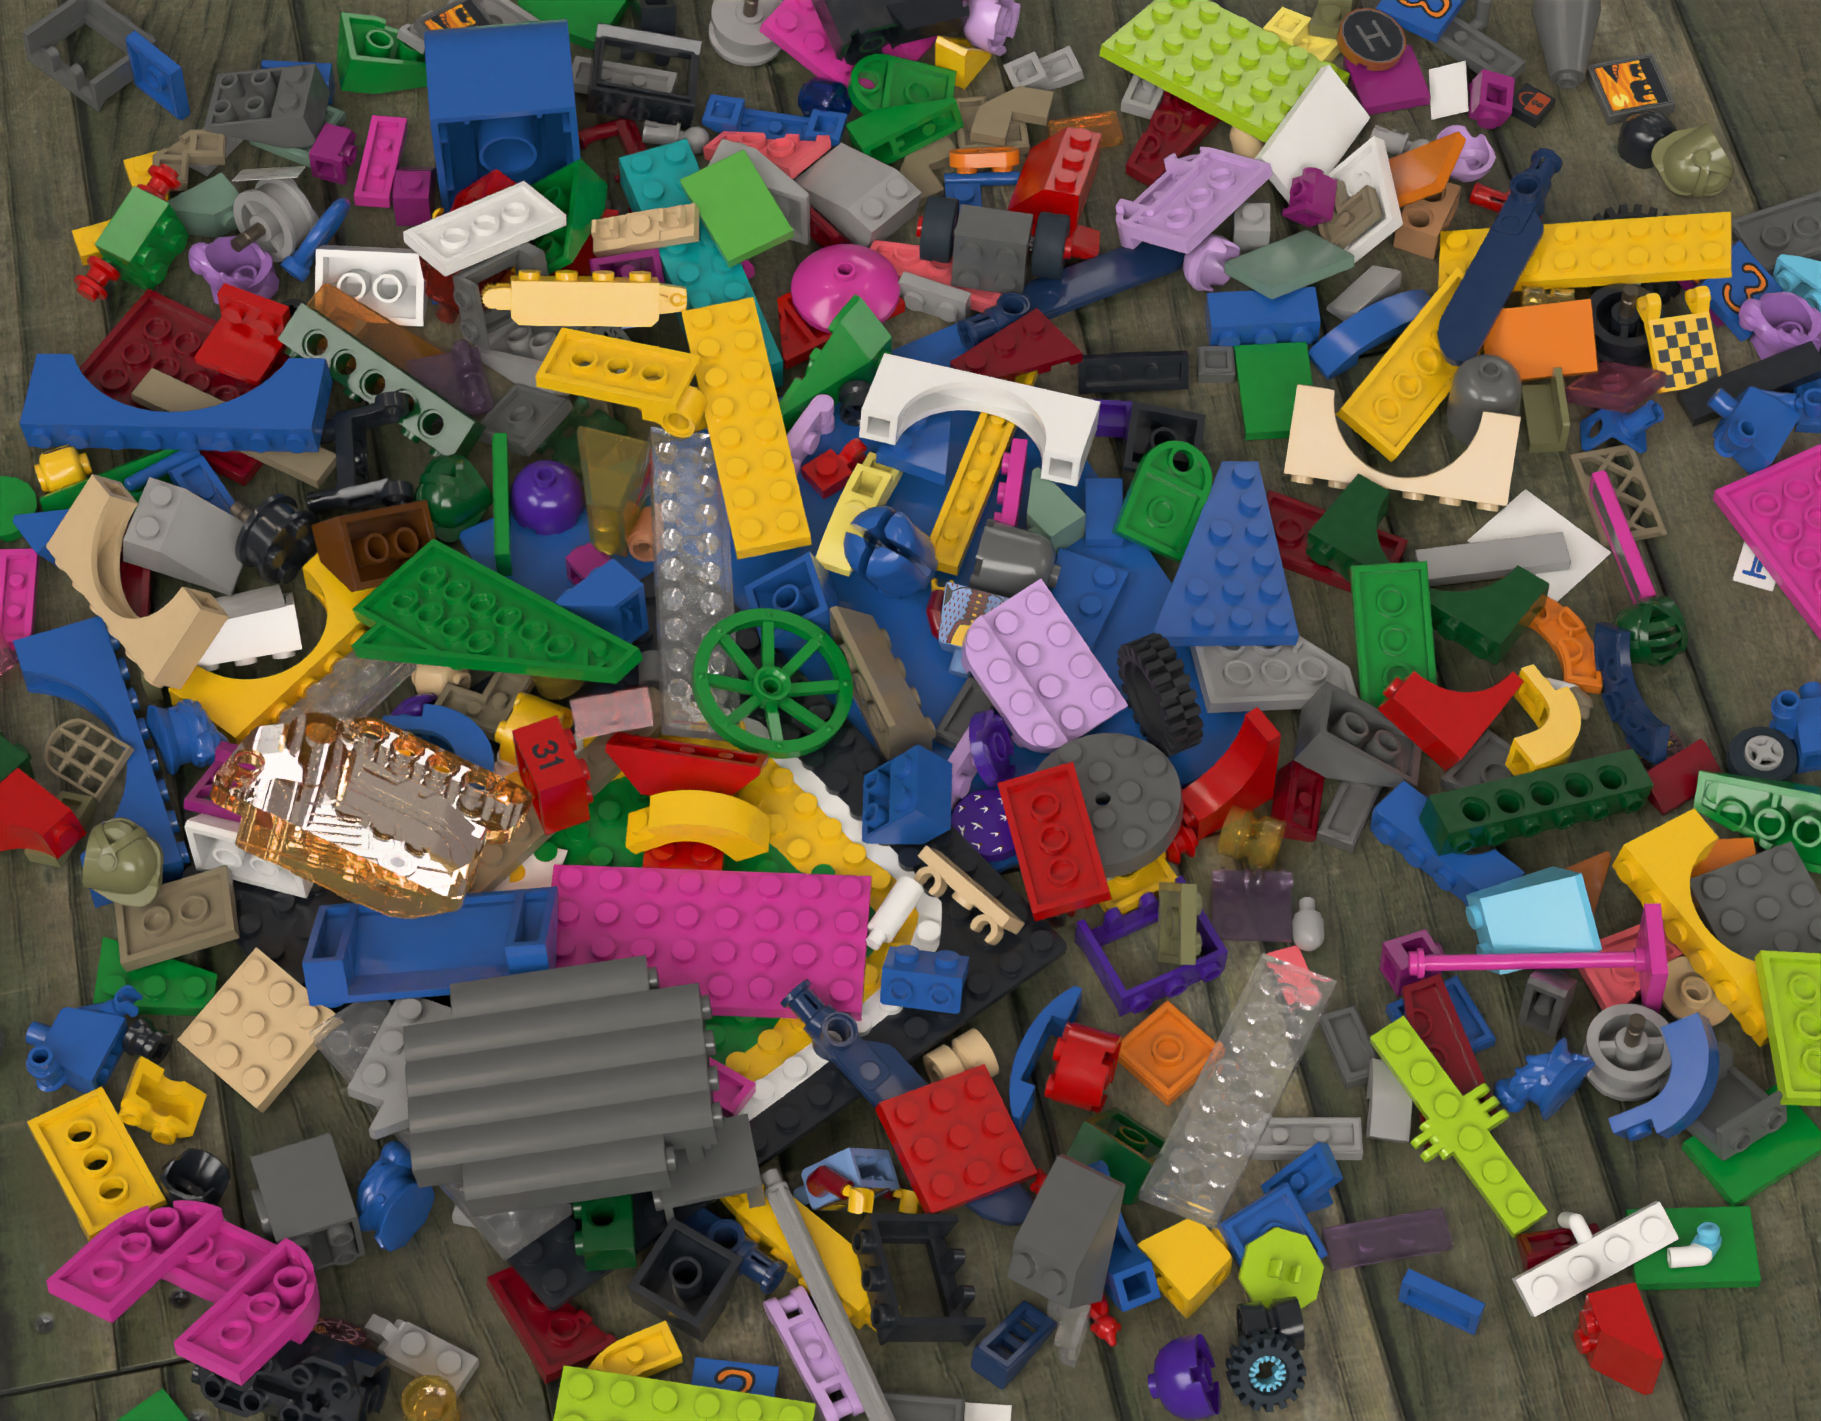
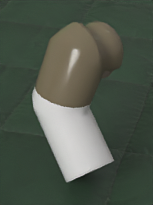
M1548 678L1554 690L1566 686L1569 687L1577 700L1581 719L1587 720L1590 717V709L1594 708L1593 699L1576 684Z

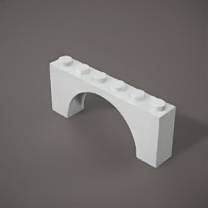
M884 353L861 410L859 437L896 445L899 437L908 427L930 415L955 410L989 413L1014 423L1032 438L1042 457L1041 479L1077 486L1097 431L1101 402Z

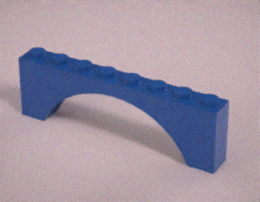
M37 354L20 419V427L28 447L38 448L61 447L68 444L76 449L109 448L112 450L146 449L151 451L173 449L183 451L218 450L221 452L255 451L259 453L267 451L292 453L319 452L333 381L326 359L289 358L264 383L231 401L208 408L183 412L150 411L125 405L100 392L82 374L73 354Z
M97 616L14 640L13 644L28 692L51 695L73 702L95 715L110 729L117 739L135 749L127 761L125 789L119 808L113 818L125 817L135 821L148 832V836L160 844L164 856L162 884L182 879L183 865L190 864V859L184 841L176 843L174 837L175 833L180 832L174 810L166 811L164 802L170 801L164 779L156 780L154 775L155 771L160 770L154 748L146 750L143 742L150 740L144 718L136 719L134 714L135 710L140 709L134 687L126 689L124 681L130 679L124 657L116 659L114 651L121 649L118 639L109 634L105 622L101 617ZM86 851L80 855L82 866H84ZM89 889L95 908L114 903L93 889Z

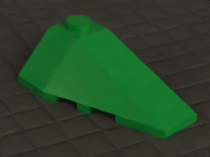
M341 12L336 65L341 91L379 94L427 87L425 53H419L398 39L399 29L385 25L387 19L372 15Z
M855 294L827 328L832 335L823 349L814 348L809 356L810 362L807 366L805 377H796L779 402L786 435L813 398L822 394L829 395L834 401V406L840 403L838 390L842 385L851 381H865L871 384L884 353L894 355L892 353V336L858 295Z
M1705 770L1699 771L1693 809L1695 808L1699 813L1733 832L1737 831L1748 838H1753L1758 843V846L1765 850L1791 841L1807 871L1821 874L1820 786Z

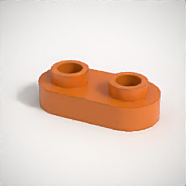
M1017 147L959 148L949 151V166L956 168V173L974 174L978 172V168L991 167L993 172L1013 171L1014 165L1020 163L1019 148Z

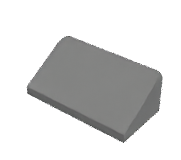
M1372 265L1331 302L1326 310L1344 322L1364 308L1394 294L1400 288L1402 272L1397 269Z

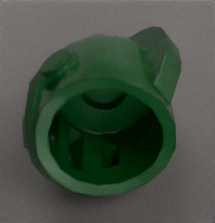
M454 454L433 458L425 466L423 474L420 475L419 486L414 493V502L427 500L436 540L442 543H451L459 540L460 533L467 528L477 525L488 507L493 504V496L475 467L464 456Z
M1668 596L1641 598L1636 604L1629 605L1619 611L1611 623L1631 631L1630 660L1632 664L1663 666L1676 655H1680L1686 650L1688 632L1685 620L1677 605ZM1673 626L1676 627V629L1667 631V629Z

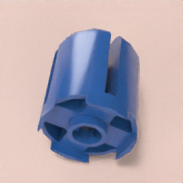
M882 505L868 508L858 514L850 524L868 541L858 535L846 532L843 541L844 555L850 567L876 591L888 598L899 600L901 599L900 597L911 595L919 589L925 590L934 578L938 565V560L935 557V548L930 537L906 514L896 511L893 507Z

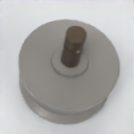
M714 0L711 9L708 37L715 52L723 59L741 66L762 65L774 59L782 48L759 30L762 23L783 1Z

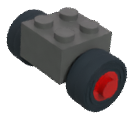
M932 195L929 196L926 202L924 216L919 215L916 237H920V259L950 263L953 255L951 286L1003 294L1010 292L1022 294L1029 269L1030 251H1032V276L1047 277L1055 280L1061 279L1065 259H1071L1074 238L1069 237L1070 216L1040 212L1035 236H1032L1033 214L961 204L959 212V200Z

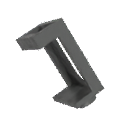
M528 242L452 275L455 287L453 293L454 300L459 307L461 317V333L467 341L474 343L484 350L490 349L488 334L514 320L511 318L510 310H497L496 308L492 310V308L483 311L477 283L515 265L516 275H518L519 270L531 269L541 271V276H549L545 252Z

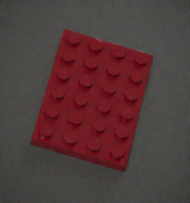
M149 288L79 368L85 378L103 394L125 405L145 410L150 409L134 402L131 393L152 368L224 402L231 401L258 387L196 364L194 357L217 324V321ZM281 353L262 383L274 375L291 357ZM199 450L200 455L204 456L213 471L243 486H246L264 465L263 462L239 451Z

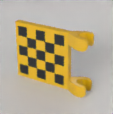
M1698 286L1685 292V301L1692 314L1660 319L1661 298L1657 293L1647 294L1636 299V309L1645 326L1658 394L1685 390L1721 376L1709 314L1711 295L1707 286Z

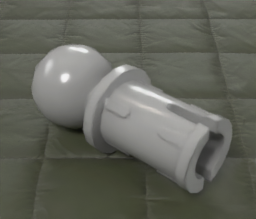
M645 120L642 142L666 145L687 139L693 154H700L704 152L703 147L710 142L708 132L699 126L681 131V123H677L676 126Z
M1375 125L1370 139L1375 136L1384 140L1386 151L1397 156L1430 143L1427 139H1418L1414 142L1409 141L1410 133L1404 135L1379 125Z

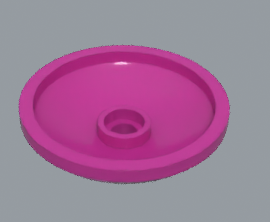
M855 244L832 245L815 251L800 263L792 278L791 296L796 311L808 324L823 332L831 333L827 328L855 294L864 300L881 323L886 321L894 312L899 301V277L891 262L873 249Z

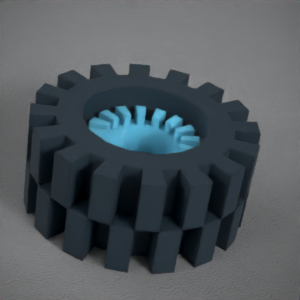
M1265 1328V1334H1260L1258 1329L1252 1330L1251 1338L1246 1339L1243 1334L1238 1338L1240 1342L1238 1348L1232 1345L1229 1349L1232 1357H1226L1227 1379L1240 1402L1245 1406L1249 1403L1252 1410L1260 1411V1407H1264L1266 1412H1274L1273 1405L1277 1404L1282 1410L1288 1407L1285 1400L1290 1397L1294 1402L1299 1397L1296 1392L1297 1388L1301 1390L1304 1388L1305 1382L1302 1376H1306L1304 1360L1291 1339L1288 1340L1286 1335L1280 1331L1275 1335L1272 1329ZM1268 1360L1275 1362V1365L1271 1368L1273 1373L1271 1377L1260 1379L1255 1376L1260 1371L1258 1367L1260 1362L1264 1363L1263 1361L1268 1362Z

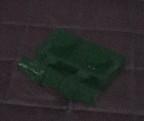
M580 396L572 403L574 409L542 442L535 452L542 455L548 448L553 449L556 452L551 456L552 460L561 462L571 468L580 481H582L628 434L627 426L600 409H597L589 418L583 415L590 407V404L584 397ZM571 426L576 431L567 439L562 434Z

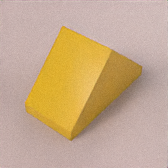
M938 36L935 42V66L956 71L955 85L964 90L992 56V54L982 49L975 48L965 38Z

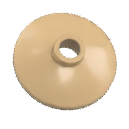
M1686 956L1677 957L1667 963L1668 978L1662 1004L1674 1017L1680 1020L1699 1012L1709 1018L1711 1026H1715L1729 1016L1730 1010L1717 999L1715 992L1703 977L1694 971Z

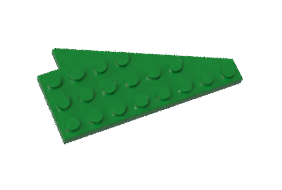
M435 539L427 543L352 609L358 621L371 627L351 645L355 655L362 659L450 667L453 670L472 669L617 684L643 660L638 647Z

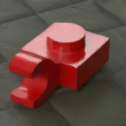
M855 438L846 444L839 455L832 449H829L802 466V476L824 500L846 486L857 463L863 464L866 456L863 452L867 450V447L859 438Z

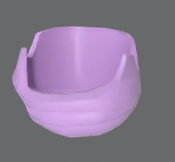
M1452 125L1442 130L1438 134L1437 139L1457 131L1466 138V143L1449 179L1464 183L1472 182L1484 177L1490 171L1496 156L1486 136L1479 134L1477 137H1472L1466 127L1462 125Z
M1209 234L1189 254H1185L1183 262L1185 279L1196 291L1213 292L1214 289L1211 286H1224L1231 278L1224 273L1225 261L1238 257L1240 255V247L1221 235Z

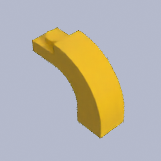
M1534 664L1523 667L1520 670L1519 677L1524 682L1513 696L1536 723L1538 730L1513 739L1505 765L1514 776L1568 764L1581 726L1580 709L1569 687L1566 686L1554 690L1550 681L1540 673Z
M677 790L658 793L650 796L649 807L628 813L625 847L634 854H638L673 842H699L716 847L738 862L769 852L771 817L744 800L721 793L701 790Z

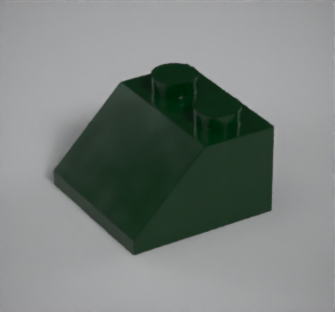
M1115 1107L1084 1120L1066 1156L1085 1165L1099 1160L1105 1162L1108 1166L1110 1177L1126 1184L1122 1204L1131 1206L1149 1195L1178 1159L1182 1150Z

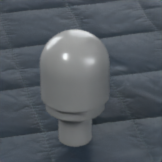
M1304 897L1299 900V912L1294 915L1292 920L1294 943L1304 951L1318 949L1322 945L1325 935L1324 920L1321 913L1315 911V900L1311 897Z

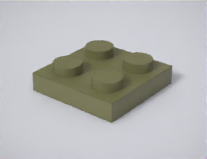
M1159 882L1158 962L1196 965V956L1200 955L1202 946L1201 935L1199 932H1196L1197 916L1202 911V896L1200 892H1197V884Z

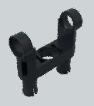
M393 391L384 392L375 397V403L338 411L333 415L332 419L325 420L320 444L333 441L336 443L337 484L336 487L308 492L306 498L308 500L314 499L307 501L309 511L316 515L336 509L352 512L379 504L391 507L414 501L413 485L402 480L389 481V478L369 482L367 429L400 422V418L409 413V400L406 394Z

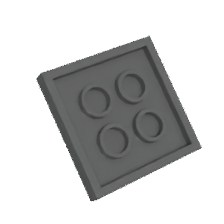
M1791 841L1690 879L1692 902L1702 923L1720 943L1731 951L1752 961H1755L1754 957L1760 950L1821 953V895Z

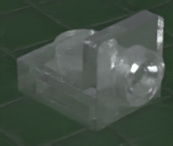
M1049 1299L1047 1316L1059 1323L1054 1340V1346L1060 1347L1059 1363L1076 1367L1090 1324L1091 1305L1068 1309Z

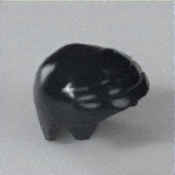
M1648 110L1641 114H1634L1628 117L1621 126L1617 144L1618 153L1623 160L1636 168H1652L1651 152L1654 145L1662 138L1677 131V128L1667 115L1658 111Z
M188 1148L178 1157L173 1156L170 1161L162 1166L159 1188L171 1208H174L173 1201L179 1200L198 1201L218 1206L230 1180V1171L213 1154L198 1148Z

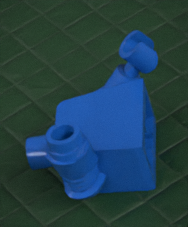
M1749 386L1736 398H1733L1725 390L1719 388L1707 402V406L1722 417L1713 431L1715 450L1725 458L1733 457L1749 475L1765 469L1773 462L1801 416L1798 412L1799 409H1803L1804 413L1811 418L1821 414V389H1809L1805 392L1804 397L1801 398L1796 393L1774 392Z
M1816 681L1808 682L1799 688L1800 698L1795 692L1784 690L1771 702L1773 720H1771L1769 728L1780 731L1793 743L1797 752L1798 764L1795 770L1796 774L1821 770V684Z
M125 985L116 992L113 999L80 1006L77 1009L70 1007L61 1009L52 1026L33 1021L27 1030L25 1040L27 1044L35 1047L28 1054L26 1067L27 1071L36 1078L38 1088L45 1092H53L66 1084L82 1094L91 1092L101 1086L104 1089L124 1052L122 1042L129 1028L126 1018L123 1016L126 1014L130 1017L137 1016L139 1008L134 1005V1002L142 1000L143 995L132 986Z

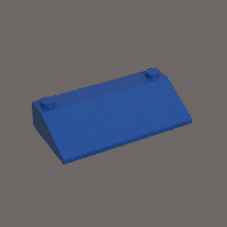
M555 886L320 905L302 961L309 1005H323L327 1008H334L344 1003L450 995V984L554 969L556 968L558 888Z

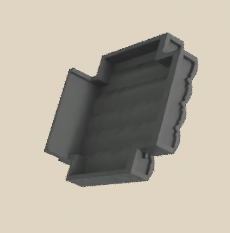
M646 955L450 984L453 1019L403 1026L410 1155L414 1177L419 1188L463 1182L465 1202L471 1217L672 1188L670 1172L678 1171L675 1150L685 1149L689 1163L705 1161V1150H712V1145L718 1144L717 1128L724 1127L721 1102H714L713 1091L720 1090L717 1065L710 1066L709 1055L716 1054L713 1030H706L705 1020L712 1019L709 994H701L699 983L660 988L657 967H649Z

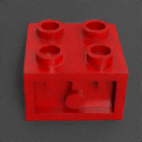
M224 283L217 293L221 318L194 357L195 363L259 386L286 347L285 344L277 339L291 319L289 306Z

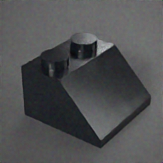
M1133 401L1125 421L1121 448L1122 470L1136 472L1143 456L1153 447L1167 441H1183L1201 451L1206 415ZM1176 452L1173 456L1174 467L1180 472H1186L1189 467L1188 457L1182 452Z
M672 1218L627 1288L633 1303L664 1321L666 1320L669 1324L703 1343L727 1305L744 1259Z

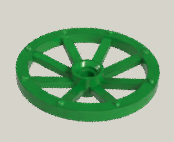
M756 608L740 611L722 619L703 638L692 664L691 684L693 695L701 714L710 727L733 746L745 752L767 754L768 758H796L820 749L838 733L846 720L852 704V675L842 651L834 640L820 627L791 612L771 608ZM761 627V668L759 670L729 635L742 629ZM774 628L789 631L807 641L782 669L774 666ZM718 644L749 681L708 673L710 655ZM817 650L828 663L834 676V680L799 683H791L790 678ZM710 687L750 695V698L726 716L715 702ZM836 694V705L831 718L825 722L789 697ZM778 707L815 732L802 738L783 740ZM757 708L764 709L769 739L753 735L737 725Z

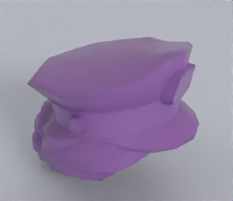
M236 236L218 237L210 244L198 242L191 246L188 255L190 268L194 273L203 275L206 282L210 284L214 303L219 304L217 293L224 283L267 299H271L279 290L280 280L276 276L272 257L268 252L261 250L256 242L248 245V247L240 252L234 251L230 244V241Z
M1791 292L1765 293L1759 300L1747 299L1743 302L1739 311V324L1744 330L1754 331L1750 341L1760 359L1763 360L1810 341L1813 342L1819 352L1821 348V313L1816 308L1810 307L1802 297Z

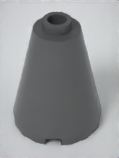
M1534 0L1531 13L1550 81L1562 89L1575 88L1584 81L1601 13V0Z

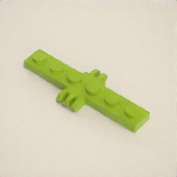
M1404 1015L1372 1035L1369 1041L1426 1119L1419 1126L1423 1133L1410 1142L1415 1150L1428 1142L1431 1143L1432 1146L1420 1155L1422 1160L1427 1163L1439 1155L1444 1161L1453 1156L1512 1238H1515L1516 1235L1521 1234L1545 1218L1548 1211L1489 1132L1506 1121L1510 1115L1505 1109L1497 1112L1492 1117L1488 1114L1500 1104L1496 1096L1489 1098L1482 1104L1480 1103L1479 1099L1486 1096L1491 1090L1488 1085L1483 1083L1462 1096Z

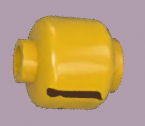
M68 444L41 453L39 464L34 465L44 493H51L87 479L86 475L93 473L87 453L79 454L76 448Z

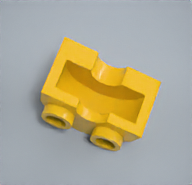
M520 692L515 699L513 711L508 721L502 720L495 732V742L500 743V760L517 766L512 730L555 715L558 716L563 729L571 728L577 719L575 711L535 695Z
M141 1056L134 1064L121 1101L118 1118L125 1124L137 1126L152 1133L151 1137L153 1140L165 1145L174 1144L176 1138L193 1136L207 1094L185 1081L177 1082L164 1076V1069Z

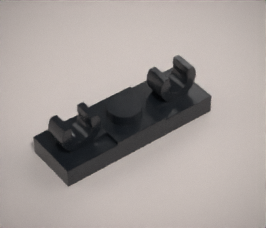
M1187 350L1083 355V362L1078 363L1079 394L1189 389V355Z

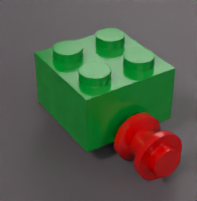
M160 164L159 167L151 165L147 170L151 176L150 181L147 185L138 184L137 187L133 186L96 241L95 246L103 258L89 256L87 263L90 266V270L86 276L78 274L74 279V282L78 285L76 291L87 300L95 302L96 299L105 300L108 293L104 287L109 280L118 281L119 278L144 291L148 288L154 290L156 285L165 279L168 267L176 255H179L185 249L190 235L171 205L165 199L169 190L178 191L181 187V183L177 180L179 175L171 167L165 164Z

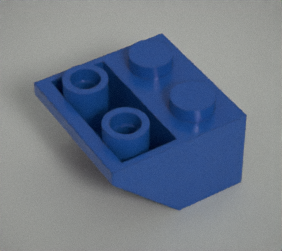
M614 558L604 565L594 568L584 580L573 588L566 589L555 601V604L630 644L649 630L644 584Z
M918 744L864 775L861 841L867 844H925L950 830L952 763Z

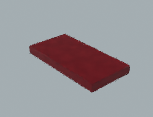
M1269 490L1266 498L1283 568L1351 593V584L1341 574L1327 566L1317 564L1310 556L1306 555L1308 532L1327 510ZM1377 529L1380 546L1389 562L1400 563L1407 549L1408 540Z

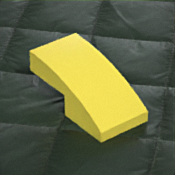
M1284 7L1263 27L1264 31L1275 33L1280 40L1291 46L1296 45L1297 47L1304 48L1322 62L1325 60L1331 63L1341 52L1335 39L1309 35V24L1312 18Z

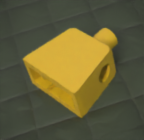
M1197 1217L1187 1218L1137 1244V1247L1151 1260L1159 1290L1185 1319L1189 1318L1231 1273L1233 1258L1217 1227L1210 1231Z

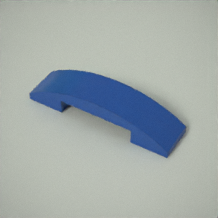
M710 94L702 118V125L719 134L723 131L764 133L766 139L784 138L786 134H799L801 141H816L817 135H829L831 147L840 144L848 117L846 113L813 109L810 118L745 108V99Z
M1423 289L1411 290L1387 297L1364 308L1321 338L1308 351L1309 360L1327 380L1336 377L1356 366L1359 355L1403 332L1431 297Z
M1073 986L1046 1006L1031 1024L1020 1043L1010 1076L1008 1113L1019 1136L1035 1105L1036 1086L1028 1083L1050 1035L1058 1038L1062 1037L1066 1023L1073 1024L1081 1009L1082 988Z

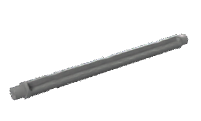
M777 1169L764 1172L760 1176L766 1189L764 1194L775 1214L868 1420L896 1421L792 1197L787 1182L782 1181Z

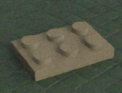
M227 865L162 884L159 896L154 902L146 906L135 907L114 902L120 963L126 972L240 938L233 878Z

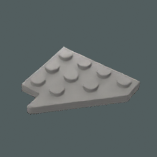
M1301 636L1298 637L1296 645L1190 646L1207 713L1251 711L1257 707L1261 711L1301 709L1326 681L1358 698L1349 666Z
M422 997L395 1000L347 1087L349 1097L380 1107L369 1128L370 1138L377 1140L409 1128L403 1026L453 1019L450 1007Z

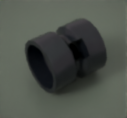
M1296 1296L1273 1299L1269 1307H1266L1261 1301L1237 1304L1238 1337L1244 1334L1246 1339L1252 1337V1330L1258 1329L1260 1334H1265V1328L1272 1329L1275 1335L1280 1331L1286 1335L1288 1340L1291 1339L1298 1351L1304 1350L1303 1318Z

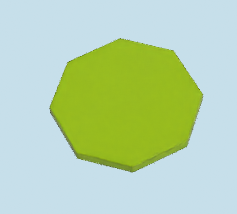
M1274 1227L1246 1244L1238 1278L1252 1302L1261 1301L1266 1307H1269L1273 1299L1296 1296L1302 1309L1317 1299L1324 1266L1306 1235Z

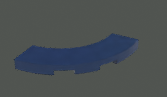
M1596 622L1594 635L1596 671H1601L1603 677L1602 681L1605 692L1601 696L1613 723L1617 722L1626 735L1624 740L1637 754L1653 764H1660L1666 760L1670 726L1659 720L1649 710L1638 691L1630 660L1631 631L1608 622Z

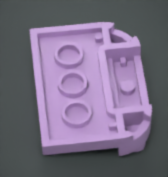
M1200 147V154L1189 155L1179 159L1175 153L1169 155L1164 159L1166 172L1133 202L1121 198L1116 204V224L1120 243L1123 247L1134 249L1144 241L1189 254L1272 176L1270 163L1210 147Z
M1042 579L1031 584L985 615H980L965 633L962 642V666L966 674L972 673L1013 733L1011 736L1013 742L1020 748L1025 747L1034 752L1051 754L1065 743L1083 737L1128 706Z

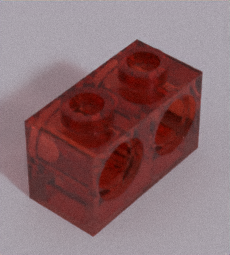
M648 685L570 699L577 739L655 725Z

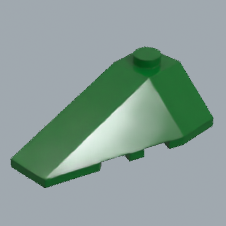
M581 158L530 185L566 214V226L533 239L535 247L545 252L549 275L573 263L591 233L592 220L599 219L605 210L608 184Z

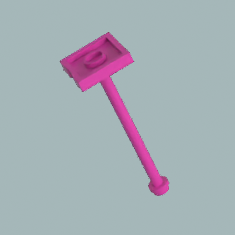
M1661 903L1644 904L1636 947H1634L1633 951L1424 955V949L1417 948L1416 951L1408 952L1409 976L1417 975V978H1424L1425 971L1634 967V971L1639 972L1642 1006L1650 1008L1658 1014L1660 1013L1668 978Z

